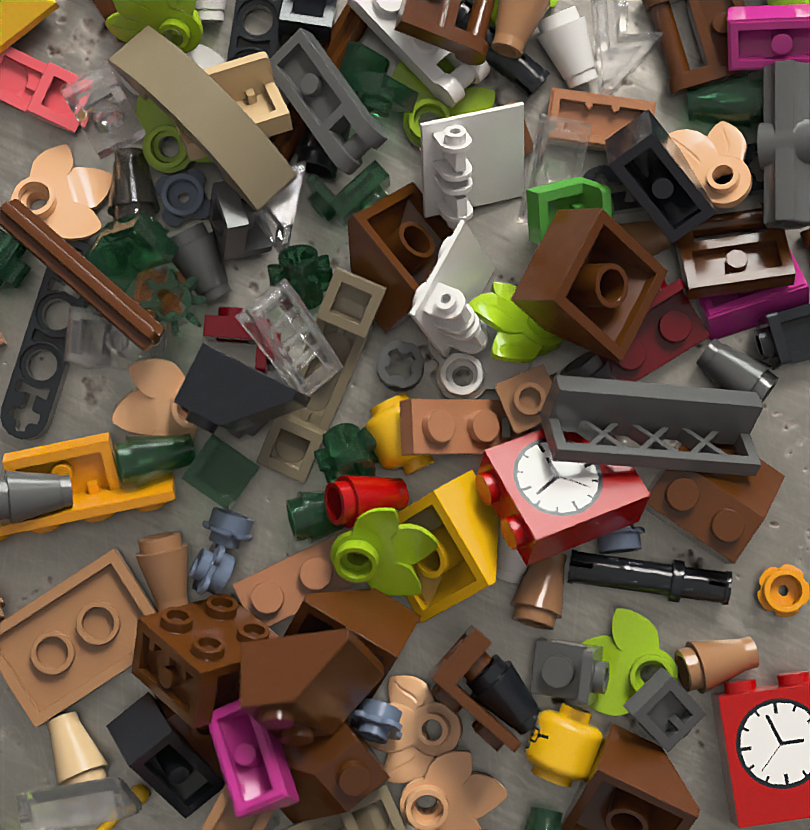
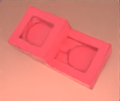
M11 46L0 54V102L75 134L97 85L51 62L46 64Z

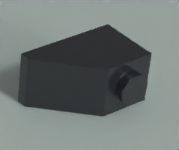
M649 109L605 140L608 165L672 244L717 213L716 208L682 151Z
M203 343L173 402L190 410L185 418L186 421L215 434L218 426L237 432L306 408L311 397Z
M149 692L106 725L128 766L185 819L224 788L226 783L167 721L157 699Z

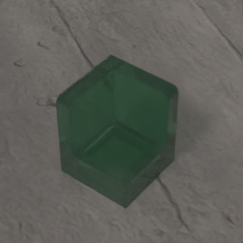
M212 434L181 479L224 509L231 511L261 467Z

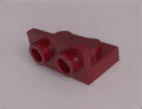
M681 278L669 285L665 279L663 280L623 362H614L608 359L616 380L637 382L711 336L684 294L683 290L686 286Z

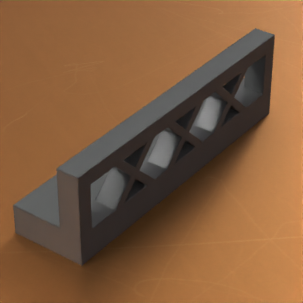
M555 375L539 414L552 461L756 476L761 467L760 459L750 435L763 409L758 392ZM563 431L576 432L588 440L589 443L566 442ZM613 436H627L641 447H626L614 439ZM663 440H677L691 451H677ZM712 444L735 445L738 455H727Z

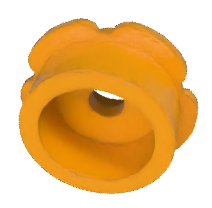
M784 564L781 568L770 567L759 578L761 588L757 592V598L760 605L766 611H774L779 617H791L797 614L799 608L809 600L810 586L803 578L801 570L793 565ZM782 585L788 589L787 594L784 596L778 593V588Z

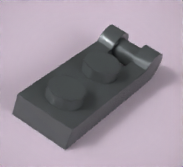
M299 28L270 58L273 78L329 158L342 172L352 175L363 164L361 157L370 148L377 150L389 138L385 128L371 116L311 32ZM351 124L356 133L345 142L341 133Z

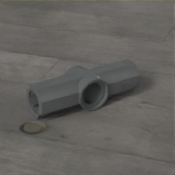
M795 60L775 61L771 65L764 66V123L759 124L757 132L759 166L761 171H764V225L767 228L782 230L802 229L803 227L810 226V63L797 62Z

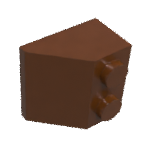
M602 208L562 209L556 212L510 300L545 331L614 362H623L668 271Z
M680 442L674 448L677 451H691ZM712 444L727 455H738L735 445ZM761 459V467L756 476L660 469L647 488L651 496L645 510L724 564H735L764 521L785 475Z
M349 628L241 642L240 708L279 739L281 743L293 746L307 745L314 741V737L333 735L384 676V665Z

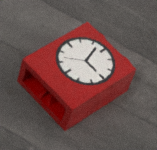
M544 429L484 450L480 467L475 477L476 488L480 498L486 505H492L501 521V532L505 542L512 550L517 549L526 566L639 522L651 496L634 467L552 461ZM563 431L566 442L589 443L588 440L576 432Z
M809 671L778 674V684L757 687L755 678L728 681L723 683L725 692L711 694L730 822L738 828L810 818Z

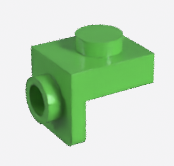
M580 176L526 189L529 241L540 245L558 210L602 208L611 217L614 215V203L611 198L610 187Z

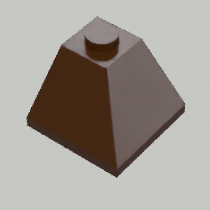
M414 182L354 214L347 221L351 273L387 288L375 319L385 334L412 317L409 313L412 310L414 295L420 285L427 282L435 268L442 243L454 233L441 215L425 218L423 193Z
M376 588L310 593L302 601L283 637L349 628L384 665V676L365 697L372 699L400 655L421 615Z
M346 719L333 735L314 737V741L310 744L293 746L281 743L299 802L279 809L293 824L347 813L390 777L375 752L363 738L356 734V729Z
M612 723L603 738L588 777L579 783L559 830H690L698 818L700 808L662 746Z

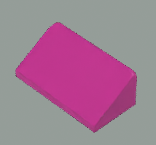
M810 4L728 8V71L764 70V66L771 65L775 61L784 60L810 63Z
M791 250L790 253L796 272L794 285L695 299L703 324L711 335L709 337L711 341L759 326L757 320L765 314L775 311L778 313L809 304V285Z
M240 699L213 710L212 723L208 724L237 818L240 819L283 808L299 802L280 740L240 708Z

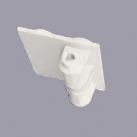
M523 102L420 123L423 210L425 218L441 215L447 221V225L450 228L456 229L460 220L465 221L468 225V220L473 217V207L524 196Z
M460 220L452 236L447 237L442 243L438 253V262L427 282L421 284L413 298L412 310L409 313L441 357L445 359L449 356L452 348L468 354H475L483 351L489 342L487 329L480 324L478 316L468 303L474 297L482 294L495 268L463 220Z

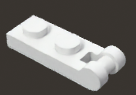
M350 0L348 5L434 96L447 107L452 108L465 97L464 90L471 83L479 84L490 74V67L486 60L485 63L477 66L464 64L452 52L394 30L402 0ZM445 58L456 68L451 74L444 73L438 66Z

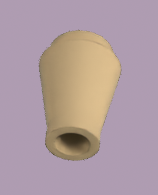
M76 711L60 715L46 723L50 734L57 786H64L67 797L82 794L108 781L104 769L109 765L81 724Z

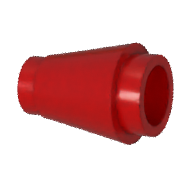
M340 475L335 482L327 484L324 492V505L329 520L334 525H343L348 529H352L357 518L368 510L375 508L403 510L407 507L409 501L408 488L402 478Z

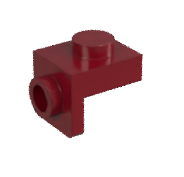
M219 307L218 316L205 315L203 337L208 342L257 345L255 369L264 374L269 372L270 365H279L281 333H272L273 325L269 319L250 318L249 309L237 307Z

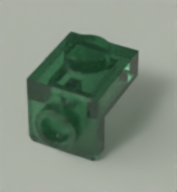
M349 42L339 71L369 113L384 118L389 117L390 111L413 113L419 93L387 75L390 65L389 59L360 42Z
M374 160L335 195L313 173L306 180L309 190L313 193L307 198V201L326 222L335 217L345 227L348 224L347 221L354 214L389 195L385 190L390 186V175Z
M142 211L108 222L84 257L120 289L126 292L139 272L169 264L179 247L165 234V229L157 220L149 217Z

